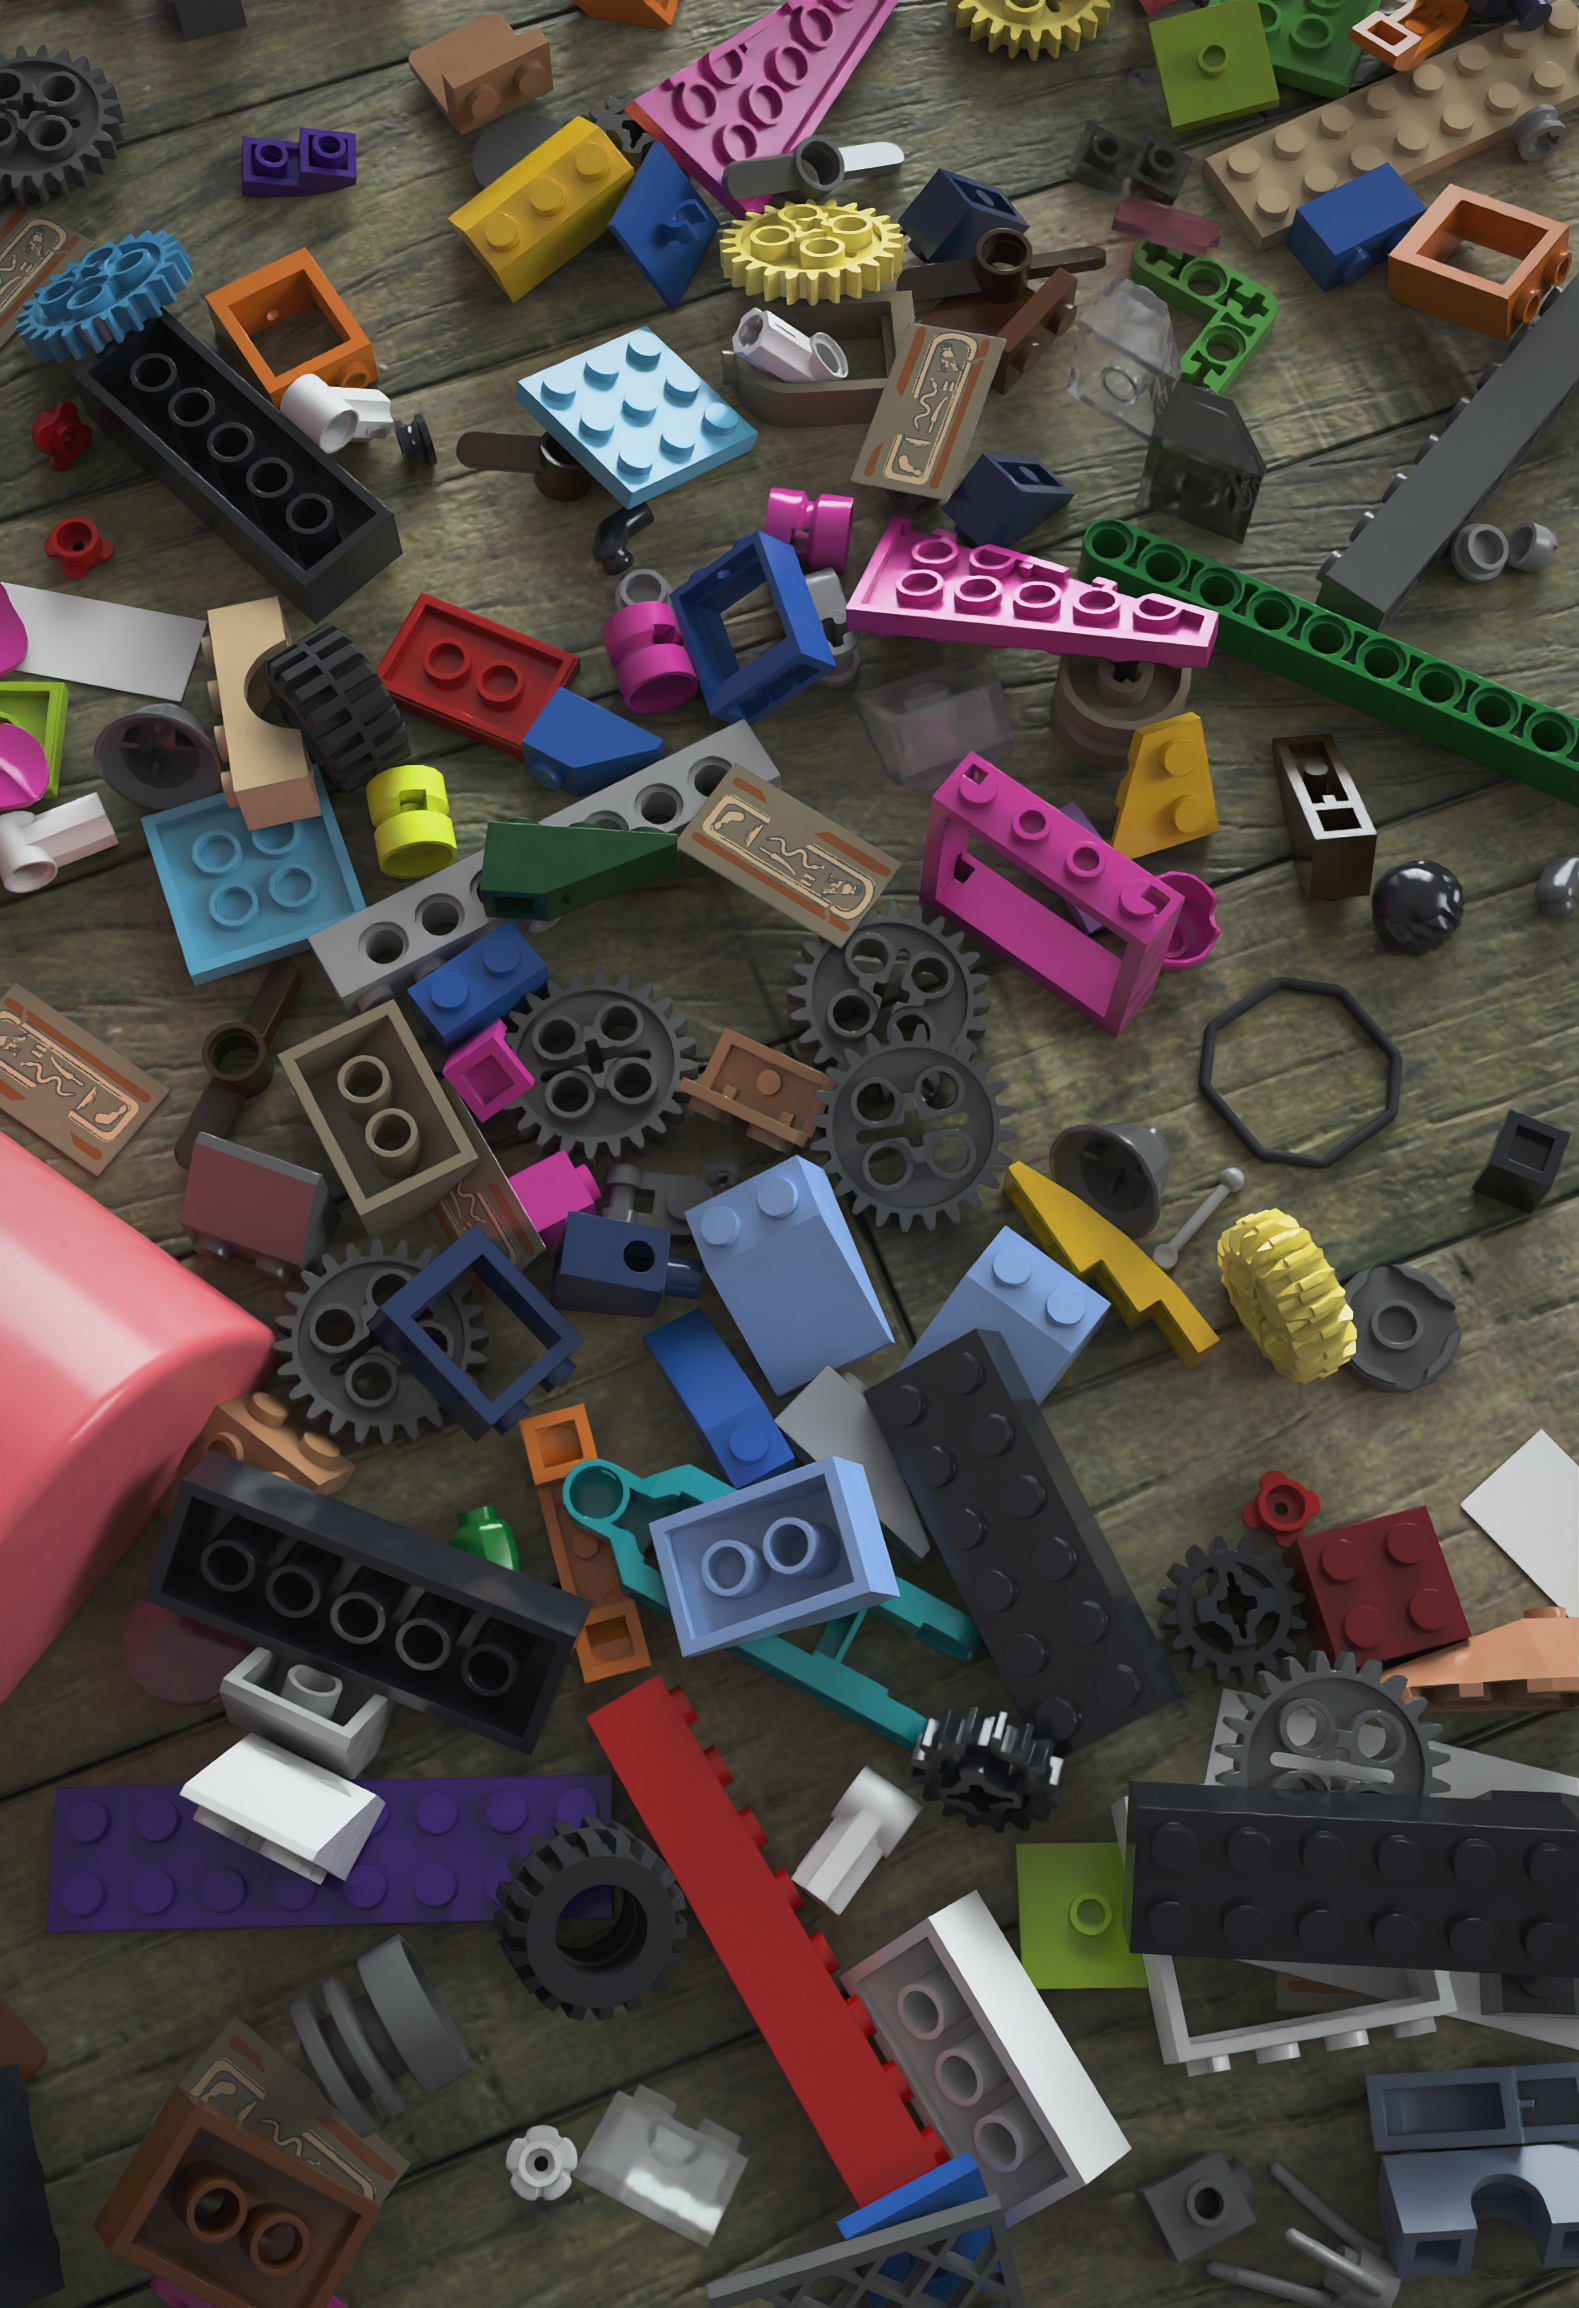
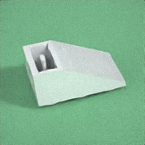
M252 1732L188 1781L179 1794L199 1805L192 1818L193 1820L256 1853L268 1857L319 1885L322 1884L327 1872L346 1881L386 1804L377 1795Z

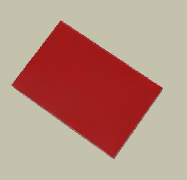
M421 592L375 671L387 688L397 708L525 761L521 743L522 739L558 687L561 686L569 690L581 669L580 657Z

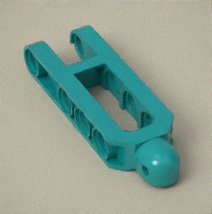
M596 1459L586 1460L571 1470L566 1476L562 1495L563 1508L569 1520L580 1529L609 1544V1551L621 1593L630 1599L634 1598L637 1603L674 1622L662 1575L659 1571L648 1566L645 1551L652 1540L649 1523L738 1490L690 1464L641 1479L614 1463ZM895 1576L901 1597L829 1621L813 1654L801 1650L776 1635L724 1648L723 1650L889 1741L913 1752L918 1734L923 1733L928 1719L886 1696L889 1691L886 1687L840 1663L866 1612L936 1651L966 1663L972 1661L983 1638L972 1617Z

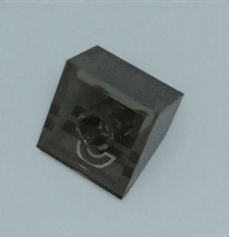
M1181 380L1177 381L1151 434L1136 503L1243 544L1267 467L1233 400L1222 397L1211 389L1196 387Z

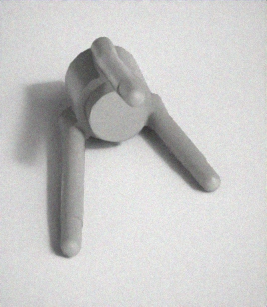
M1273 2163L1270 2166L1269 2171L1272 2177L1351 2247L1349 2248L1342 2244L1334 2252L1296 2229H1288L1285 2232V2239L1289 2244L1327 2267L1324 2275V2286L1333 2292L1329 2294L1215 2260L1208 2261L1205 2267L1207 2273L1212 2276L1315 2308H1391L1401 2283V2278H1396L1392 2263L1381 2258V2245L1356 2231L1279 2163Z

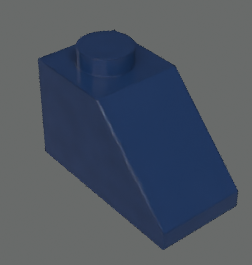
M941 168L937 170L897 221L911 238L908 242L910 250L926 264L975 257L976 245L979 239L993 229L1009 228L1024 234L1030 227L999 188Z
M982 453L942 510L957 524L954 527L955 533L971 547L978 548L983 545L992 544L1002 548H1009L1067 505L1075 494L1037 457Z

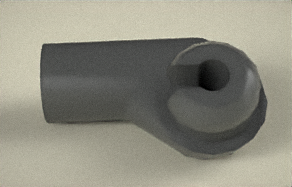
M1579 853L1551 861L1541 873L1535 888V899L1541 901L1540 911L1547 919L1565 918L1574 912L1575 902L1572 895L1576 893L1579 885Z

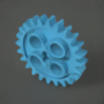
M146 230L136 239H134L132 234H128L117 245L113 244L111 240L103 247L86 252L81 262H69L66 264L67 271L63 274L51 275L48 278L51 284L36 289L33 292L36 298L22 305L25 312L16 317L20 324L15 328L35 359L41 357L44 363L53 358L56 359L57 363H62L71 355L76 360H79L92 348H94L96 353H100L105 345L112 340L118 344L123 342L125 333L128 331L143 330L144 325L142 322L147 318H157L163 315L159 308L175 303L178 299L174 293L188 287L185 280L193 276V272L190 269L193 263L173 233L166 235L164 230L154 235L151 234L150 230Z

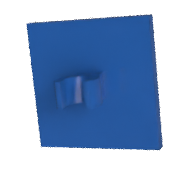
M654 141L607 227L667 306L672 309L677 307L720 223L662 142Z

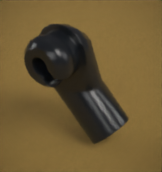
M646 502L629 510L622 507L599 524L596 530L592 555L596 563L601 562L603 570L607 575L616 576L632 566L633 556L626 549L625 545H627L629 538L654 522L653 513Z

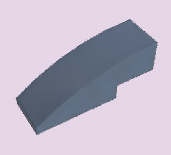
M1579 2062L1365 2075L1375 2152L1579 2140Z

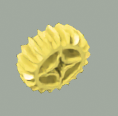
M1275 1208L1270 1211L1259 1212L1255 1215L1251 1213L1234 1222L1233 1227L1222 1232V1238L1218 1240L1217 1252L1219 1254L1217 1264L1223 1272L1221 1282L1229 1292V1302L1235 1307L1240 1321L1247 1329L1252 1341L1260 1348L1263 1359H1269L1276 1372L1286 1376L1287 1379L1295 1384L1299 1382L1306 1384L1316 1378L1321 1380L1338 1371L1339 1366L1350 1361V1357L1356 1353L1355 1340L1357 1339V1329L1351 1322L1353 1311L1346 1303L1344 1298L1346 1291L1339 1285L1334 1275L1335 1269L1331 1268L1325 1260L1323 1249L1316 1247L1312 1242L1309 1231L1300 1228L1296 1219L1290 1215H1285Z

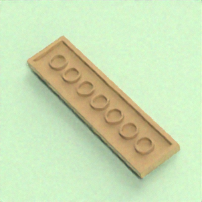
M1558 0L1550 4L1552 6V13L1549 19L1535 30L1526 31L1517 19L1426 59L1412 70L1397 72L1205 158L1202 175L1256 249L1262 252L1288 240L1296 208L1387 162L1408 185L1511 138L1510 130L1513 123L1523 113L1536 106L1552 105L1556 108L1559 115L1579 107V9L1571 0Z

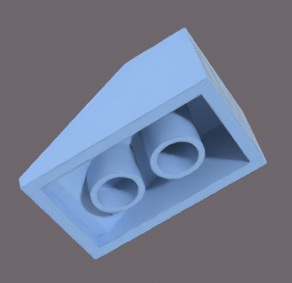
M795 1155L684 1212L707 1273L777 1397L784 1398L808 1386L827 1365L837 1372L895 1344L823 1168Z
M1005 1225L965 1274L896 1373L975 1328L998 1331L1002 1334L1039 1407L1101 1328L1111 1303Z
M836 1456L827 1457L649 1523L682 1656L685 1658L831 1621L901 1597L863 1465Z

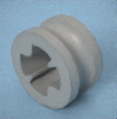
M1544 104L1536 106L1518 117L1511 127L1510 136L1512 141L1518 145V152L1521 158L1525 161L1533 162L1541 160L1558 150L1565 142L1567 129L1559 121V114L1556 108L1552 105Z

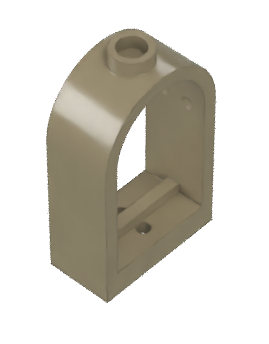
M912 290L862 293V298L859 299L844 294L840 295V303L835 304L829 299H819L818 303L812 306L808 303L807 298H799L792 305H787L786 298H780L756 307L762 312L768 310L809 338L817 332H823L833 340L882 338L886 378L793 384L781 383L759 373L751 363L736 355L734 349H722L724 385L735 384L740 402L757 419L783 428L870 424L908 323H915Z

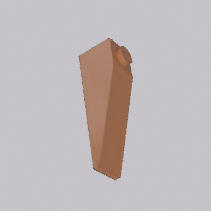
M1563 1607L1528 1609L1523 1612L1524 1619L1382 1671L1380 1683H1384L1393 1675L1405 1676L1408 1681L1401 1699L1404 1701L1415 1696L1425 1697L1429 1703L1421 1714L1579 1710V1617L1566 1618V1611Z

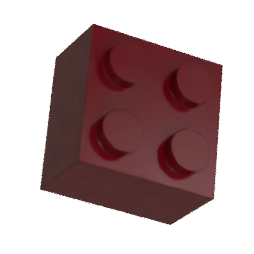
M1426 1505L1297 1538L1282 1554L1285 1567H1292L1296 1572L1290 1580L1293 1591L1305 1593L1307 1600L1299 1606L1303 1620L1307 1621L1306 1630L1313 1651H1324L1331 1670H1333L1335 1660L1340 1651L1354 1653L1356 1674H1358L1362 1666L1369 1659L1382 1662V1669L1412 1661L1472 1637Z

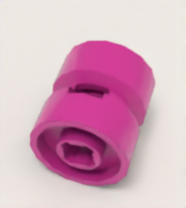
M772 487L768 500L764 533L793 546L799 563L801 560L807 561L812 571L832 567L836 574L844 575L851 538L854 498L821 494L814 502L808 500L805 491ZM803 527L810 528L809 534H806L803 530L798 529H801Z
M658 601L640 602L615 612L605 621L601 629L602 640L611 666L616 669V681L626 709L633 714L642 716L657 715L685 704L694 696L699 688L698 678L689 652L683 647V635L675 612L668 604Z

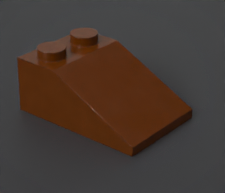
M175 2086L92 2226L109 2251L218 2308H326L382 2208L377 2203L240 2120L184 2089Z

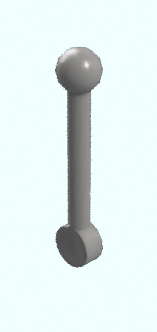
M1227 1168L1222 1171L1219 1177V1186L1168 1244H1161L1154 1249L1151 1260L1163 1272L1174 1268L1178 1260V1251L1228 1193L1236 1192L1243 1187L1244 1176L1239 1169Z

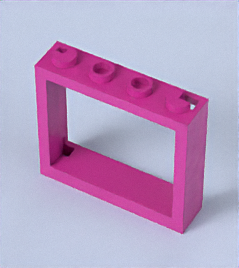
M972 751L932 796L919 900L1117 1038L1153 993L1185 897ZM979 774L985 778L980 785H978ZM971 833L1127 941L1123 959L1121 960L968 854L969 834ZM957 868L969 876L964 884L953 877L954 871ZM1150 892L1166 902V906L1159 915L1155 914L1157 908L1145 900Z

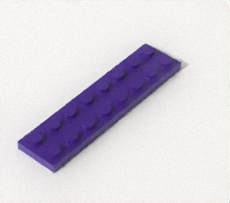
M613 1775L349 1780L377 1795L386 1804L346 1881L327 1872L321 1885L193 1820L192 1818L199 1805L179 1795L184 1785L56 1788L47 1932L52 1934L494 1923L493 1911L502 1909L495 1896L499 1880L512 1881L513 1875L506 1865L514 1853L524 1859L532 1851L526 1840L537 1832L545 1840L555 1835L552 1824L565 1819L575 1829H580L582 1817H597L605 1827H608L611 1820L614 1821ZM597 1885L579 1892L565 1905L558 1921L614 1920V1885Z

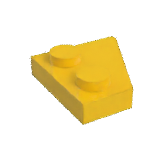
M1189 712L1135 729L1127 756L1129 768L1125 777L1120 781L1114 803L1120 808L1111 840H1104V842L1131 860L1219 832L1201 717L1193 712Z

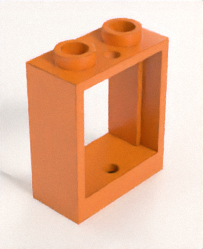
M1449 184L1388 255L1389 299L1507 342L1523 322L1528 323L1532 320L1539 308L1541 299L1553 285L1559 286L1567 276L1572 262V254L1568 252L1569 225ZM1463 240L1523 260L1504 285L1443 264Z
M305 247L204 296L216 334L249 384L279 411L280 403L288 387L303 375L314 374L329 387L364 389L368 384L379 379L371 342ZM318 304L344 343L275 377L249 337L310 306Z

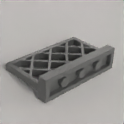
M997 2194L706 2284L712 2308H729L757 2298L775 2304L773 2308H853L866 2289L890 2299L891 2302L887 2308H967L982 2285L1005 2295L1007 2301L985 2308H1026L1002 2206ZM989 2226L991 2238L975 2261L950 2251L959 2235ZM907 2252L920 2258L903 2284L877 2273L887 2257ZM997 2263H998L1000 2272H998V2271H996V2270H993V2268L996 2266ZM938 2266L963 2277L947 2302L921 2292ZM834 2275L848 2281L831 2306L805 2296L814 2280Z

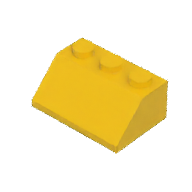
M578 115L447 219L514 304L609 229L607 226L636 174L633 167L603 130L596 124Z

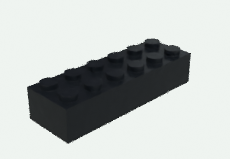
M161 306L159 309L163 315L157 318H147L142 322L144 325L143 330L128 331L125 333L123 342L119 344L112 340L105 345L100 353H95L70 372L86 413L317 625L403 554L394 513Z
M975 1328L862 1392L1024 1724L1029 1722L1034 1725L1031 1738L1035 1741L1051 1739L1054 1743L1052 1756L1065 1759L1186 1698L1000 1332Z
M212 1449L182 1480L143 1598L145 1601L530 1756L550 1717L593 1605L591 1601Z
M1129 1781L1122 1925L1129 1952L1135 1954L1579 1978V1819L1566 1804Z

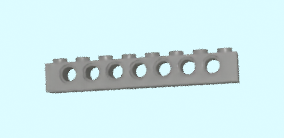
M742 719L538 823L541 825L568 827L573 823L588 822L596 824L603 829L624 831L648 826L658 828L667 834H678L679 837L708 799V797L700 793L708 788H716L735 762L780 790L781 775L746 720ZM659 814L673 818L668 823L661 825L652 824L647 821L650 817ZM483 849L308 937V941L317 964L350 1020L392 999L396 1002L398 998L407 994L406 990L509 920L523 935L529 931L531 933L545 931L555 925L561 917L551 921L486 917L480 893L485 851ZM452 923L456 925V928L449 934L442 936L430 934V931L439 924ZM398 951L401 953L399 958L391 963L379 964L374 962L383 952Z

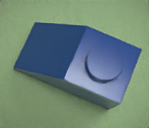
M561 686L555 691L521 741L526 771H528L529 775L538 784L549 790L556 791L561 788L576 797L597 793L665 759L663 739Z

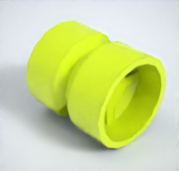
M405 765L388 769L373 777L365 789L373 826L377 828L374 833V839L381 871L390 877L399 879H419L432 876L455 864L458 858V851L452 821L447 817L450 810L443 775L435 768L424 765Z

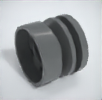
M399 1934L357 1959L359 1977L365 1994L355 1999L345 1985L331 1975L322 1981V1990L331 2015L328 2016L314 1996L307 1991L290 2000L289 2005L293 2022L300 2038L299 2047L314 2081L328 2103L341 2112L351 2128L362 2138L368 2137L381 2128L380 2117L371 2094H376L391 2116L398 2118L406 2112L404 2092L398 2077L407 2071L424 2091L434 2095L473 2070L472 2060L450 2013L417 1956Z

